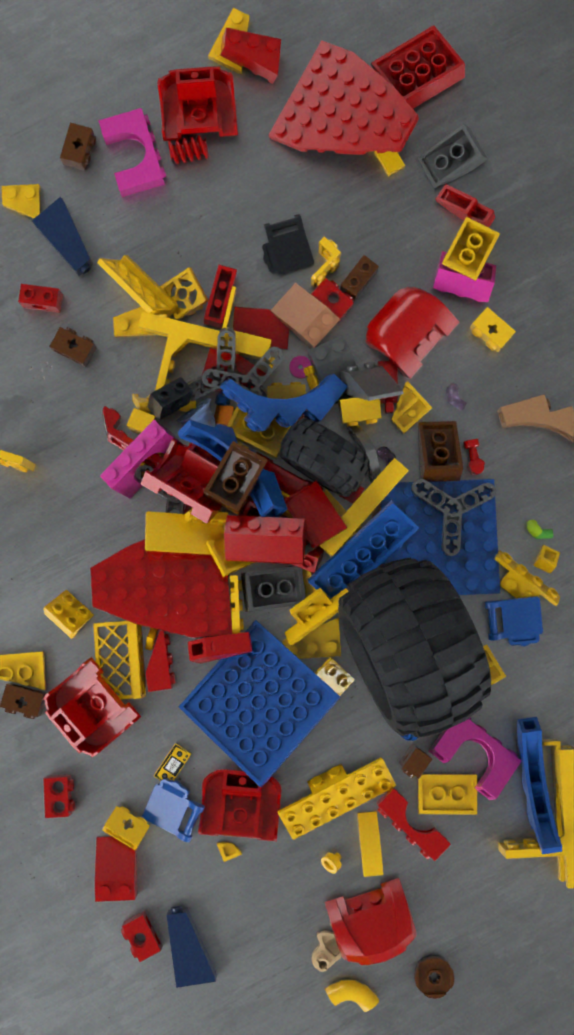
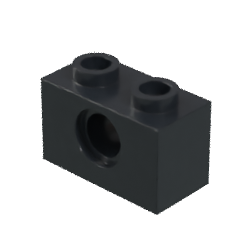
M180 377L150 393L147 407L158 420H161L188 405L193 390Z

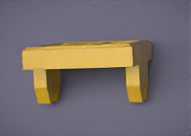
M188 267L160 286L170 297L173 287H176L175 295L171 298L175 302L183 301L186 308L177 307L173 312L176 320H180L186 315L196 314V311L202 310L203 305L209 301L191 267ZM188 280L193 283L188 287L181 284V282ZM182 288L187 291L185 299H180L178 295L179 290ZM196 290V299L192 305L189 299L190 293Z

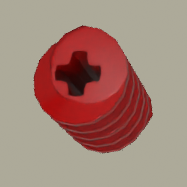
M198 135L196 142L193 137H190L189 143L186 138H183L182 144H180L178 139L175 140V145L170 140L168 141L171 160H174L176 164H179L180 158L183 163H186L187 157H189L191 162L194 161V156L201 160L202 154L208 159L206 138L202 140L200 135Z

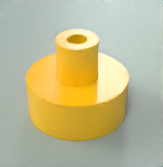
M329 852L321 859V863L328 872L335 874L341 868L340 859L342 857L339 853L333 854Z

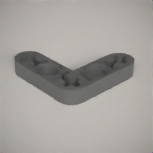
M359 423L358 426L347 427L346 424L350 437L370 460L369 472L367 474L372 483L381 473L375 447Z

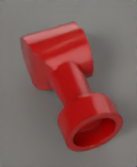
M471 439L464 441V447L469 449L470 457L467 469L471 475H479L483 472L485 462L479 458L476 447H479V440Z

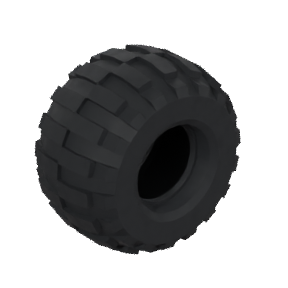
M411 557L395 560L362 574L347 586L349 592L341 596L338 601V612L343 632L359 672L376 706L388 725L401 736L412 734L417 738L436 735L466 721L482 709L483 704L481 701L490 696L491 674L488 660L478 632L463 601L449 579L436 565L427 560L418 562L416 559H411Z

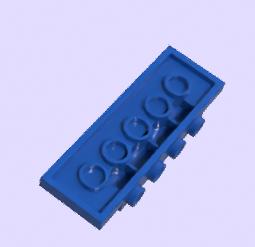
M391 500L343 545L333 557L308 578V583L316 590L321 588L330 599L333 598L359 576L387 562L390 555L394 551L401 549L404 542L419 529L418 524Z

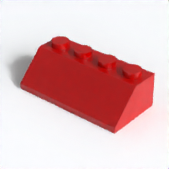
M227 515L224 531L226 561L304 565L308 531L306 521L300 518Z

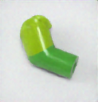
M533 519L527 522V531L535 539L553 538V529H542L537 524V521Z

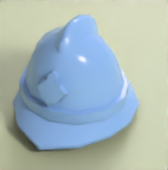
M207 398L196 405L195 409H190V411L186 412L176 421L186 424L189 420L215 427V418L209 407L212 399Z

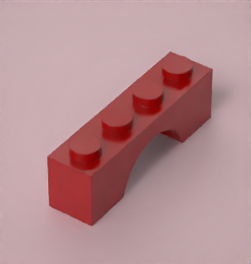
M394 787L377 801L378 812L384 818L389 816L393 820L391 824L399 832L403 830L407 834L405 838L413 846L417 844L421 848L420 853L426 859L431 857L436 861L451 845L435 827L419 830L407 822L406 808L408 801Z

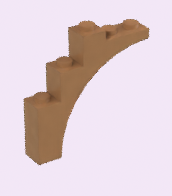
M540 395L500 407L497 410L503 428L513 426L546 428L561 434L574 443V410L572 406L550 412L551 404L549 399H546L545 395Z

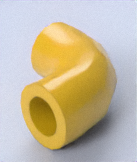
M340 980L325 988L334 1006L344 1001H353L361 1007L363 1012H367L379 1003L377 995L367 985L356 980Z

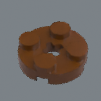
M429 956L418 962L414 972V979L417 988L425 996L437 999L444 997L450 988L452 989L454 985V972L446 959L439 956ZM433 972L440 975L439 978H436V982H432V979L429 978Z

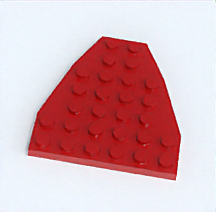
M321 40L268 136L276 142L301 152L318 150L319 153L335 151L336 154L363 155L369 151H377V153H385L387 151L401 152L419 117L396 88L358 55Z
M144 539L125 547L90 568L93 608L105 611L133 624L157 630L160 629L190 638L232 634L228 575L222 576L212 555L146 551Z

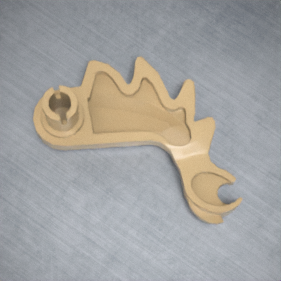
M320 931L317 933L319 945L312 952L311 956L313 966L321 972L326 971L342 957L334 933L330 931Z

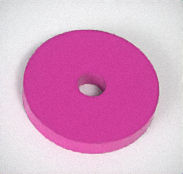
M296 356L291 360L289 370L294 377L302 379L307 377L305 376L304 368L312 366L307 357Z

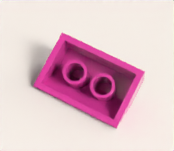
M442 251L433 288L440 292H449L459 297H468L477 302L488 303L495 283L496 265L485 263L475 281L443 265L442 262L447 252Z

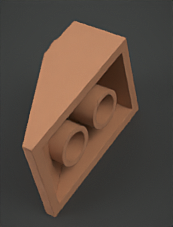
M297 283L270 310L310 349L315 348L340 320L327 306Z

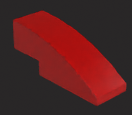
M447 184L444 185L435 199L440 205L463 221L468 217L489 228L496 218L494 210L478 203L476 198Z

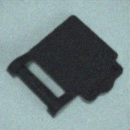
M300 214L294 215V218L271 225L269 223L263 224L269 243H265L262 246L263 260L271 273L278 271L281 275L314 264ZM297 225L298 230L273 237L272 232Z

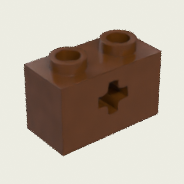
M70 122L60 155L63 165L85 170L86 164L89 165L91 147H94L96 143V136L92 128Z
M363 255L341 283L340 290L343 293L347 292L350 294L355 302L377 274L379 266Z
M59 327L49 347L54 352L86 368L96 350L93 340L87 336L82 338L77 336V332L69 327H66V329ZM71 344H74V345L77 344L78 346H77V348H76V347L71 348L70 345H71Z
M8 683L5 686L0 707L5 708L7 713L16 714V712L24 713L23 716L26 718L35 719V717H39L42 714L45 704L43 698L47 693ZM24 698V701L27 702V704L22 706V702H20L19 700Z
M412 743L399 763L402 766L401 770L412 779L414 776L419 779L433 759Z

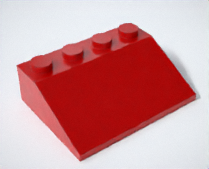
M435 25L371 62L372 68L392 84L412 108L417 107L465 78L464 61Z

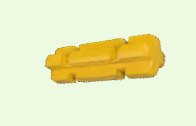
M313 365L304 368L310 390L319 384L318 377L314 374L315 369Z

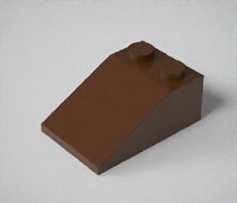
M456 421L418 422L421 479L428 482L460 481L463 472V462Z
M232 441L203 492L204 497L239 515L268 460Z

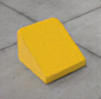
M542 545L534 566L547 573H552L557 566L560 552Z

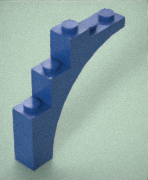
M335 374L326 376L315 388L306 394L290 399H271L256 395L242 388L232 379L224 381L220 386L227 398L233 399L241 411L248 413L244 420L247 422V426L254 432L264 431L274 418L282 427L293 426L302 414H304V418L320 422L348 387Z
M189 420L178 431L179 438L201 447L219 461L223 459L232 441L238 443L233 428L221 424L211 427ZM263 469L250 496L261 517L279 518L287 510V506L275 473Z
M537 717L517 719V754L521 760L522 785L527 797V817L531 829H534L542 854L562 852V844L556 828L547 788L541 726Z

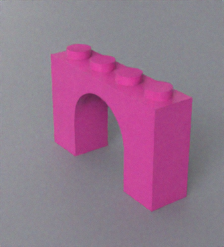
M142 108L98 120L106 145L132 139L140 142L146 148L145 157L139 165L114 173L122 197L165 185L163 178L166 177L164 167L159 166L158 161L161 160L159 150L153 147V143L156 142L153 131L149 132L147 126L151 124L148 114H143Z
M153 420L108 466L100 477L111 489L131 499L142 487L141 482L134 476L139 465L155 453L161 452L165 454L172 439H175L177 443H183L170 430L156 420Z
M470 717L466 721L441 732L429 749V752L442 763H446L452 759L463 742L474 741L480 744L486 751L488 767L475 786V789L487 799L494 800L498 798L521 763V760L517 758L518 755L514 751L503 747L499 739L488 735L484 727L473 723Z

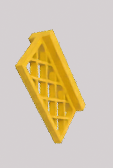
M124 255L121 260L104 258L98 260L97 263L148 314H159L162 317L170 318L178 307V304L128 255Z
M128 621L93 623L96 663L101 669L107 664L113 670L108 678L101 674V677L114 689L115 693L118 692L120 694L117 695L120 699L146 697L142 626ZM120 625H127V634L122 638L116 630ZM105 626L111 631L105 639L100 636L99 627ZM113 634L121 640L115 648L107 642ZM123 643L128 647L129 651L125 657L117 651ZM104 645L112 650L107 658L101 655L100 649ZM114 653L122 660L116 668L108 661ZM124 662L130 667V672L126 677L118 670ZM115 673L123 679L118 687L110 681ZM125 682L131 686V694L125 695L120 690Z

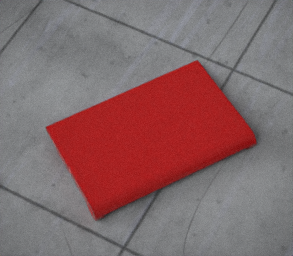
M234 307L233 330L270 339V348L288 349L289 328L270 311L271 309Z
M317 481L284 498L287 509L292 517L305 519L308 527L307 540L313 549L347 529V526Z

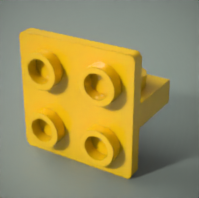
M68 590L63 591L43 608L44 614L71 639L94 616Z

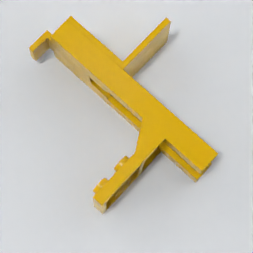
M232 286L222 329L228 327L236 295L235 286ZM141 311L138 324L141 331L168 337L155 391L171 382L169 375L174 373L176 365L173 358L188 343L217 350L218 334L220 331ZM235 331L236 353L240 356L260 360L271 346L270 339ZM225 333L222 336L225 338V346H228L229 339L232 338L229 337V333ZM271 357L268 362L271 363L275 358Z
M557 739L542 740V746L551 747L555 824L562 844V852L542 854L538 841H535L534 838H525L523 842L505 839L504 843H498L499 851L506 859L558 856L559 880L561 882L566 881L567 888H574V747L571 745H561V742Z

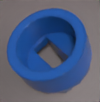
M223 392L218 393L215 404L230 406L231 399L223 396Z

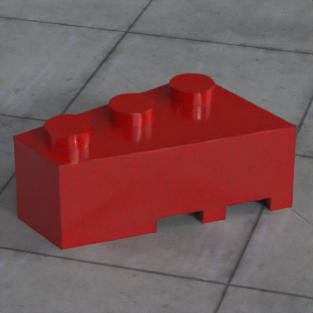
M226 27L222 36L220 56L240 67L248 68L253 74L260 75L273 84L278 76L281 39Z

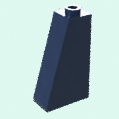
M59 197L35 217L32 222L78 276L84 275L91 270L93 263L65 202Z
M172 907L171 910H168L166 916L176 988L216 982V970L188 907Z

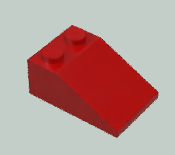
M112 836L96 837L95 902L135 900L138 895L136 851Z

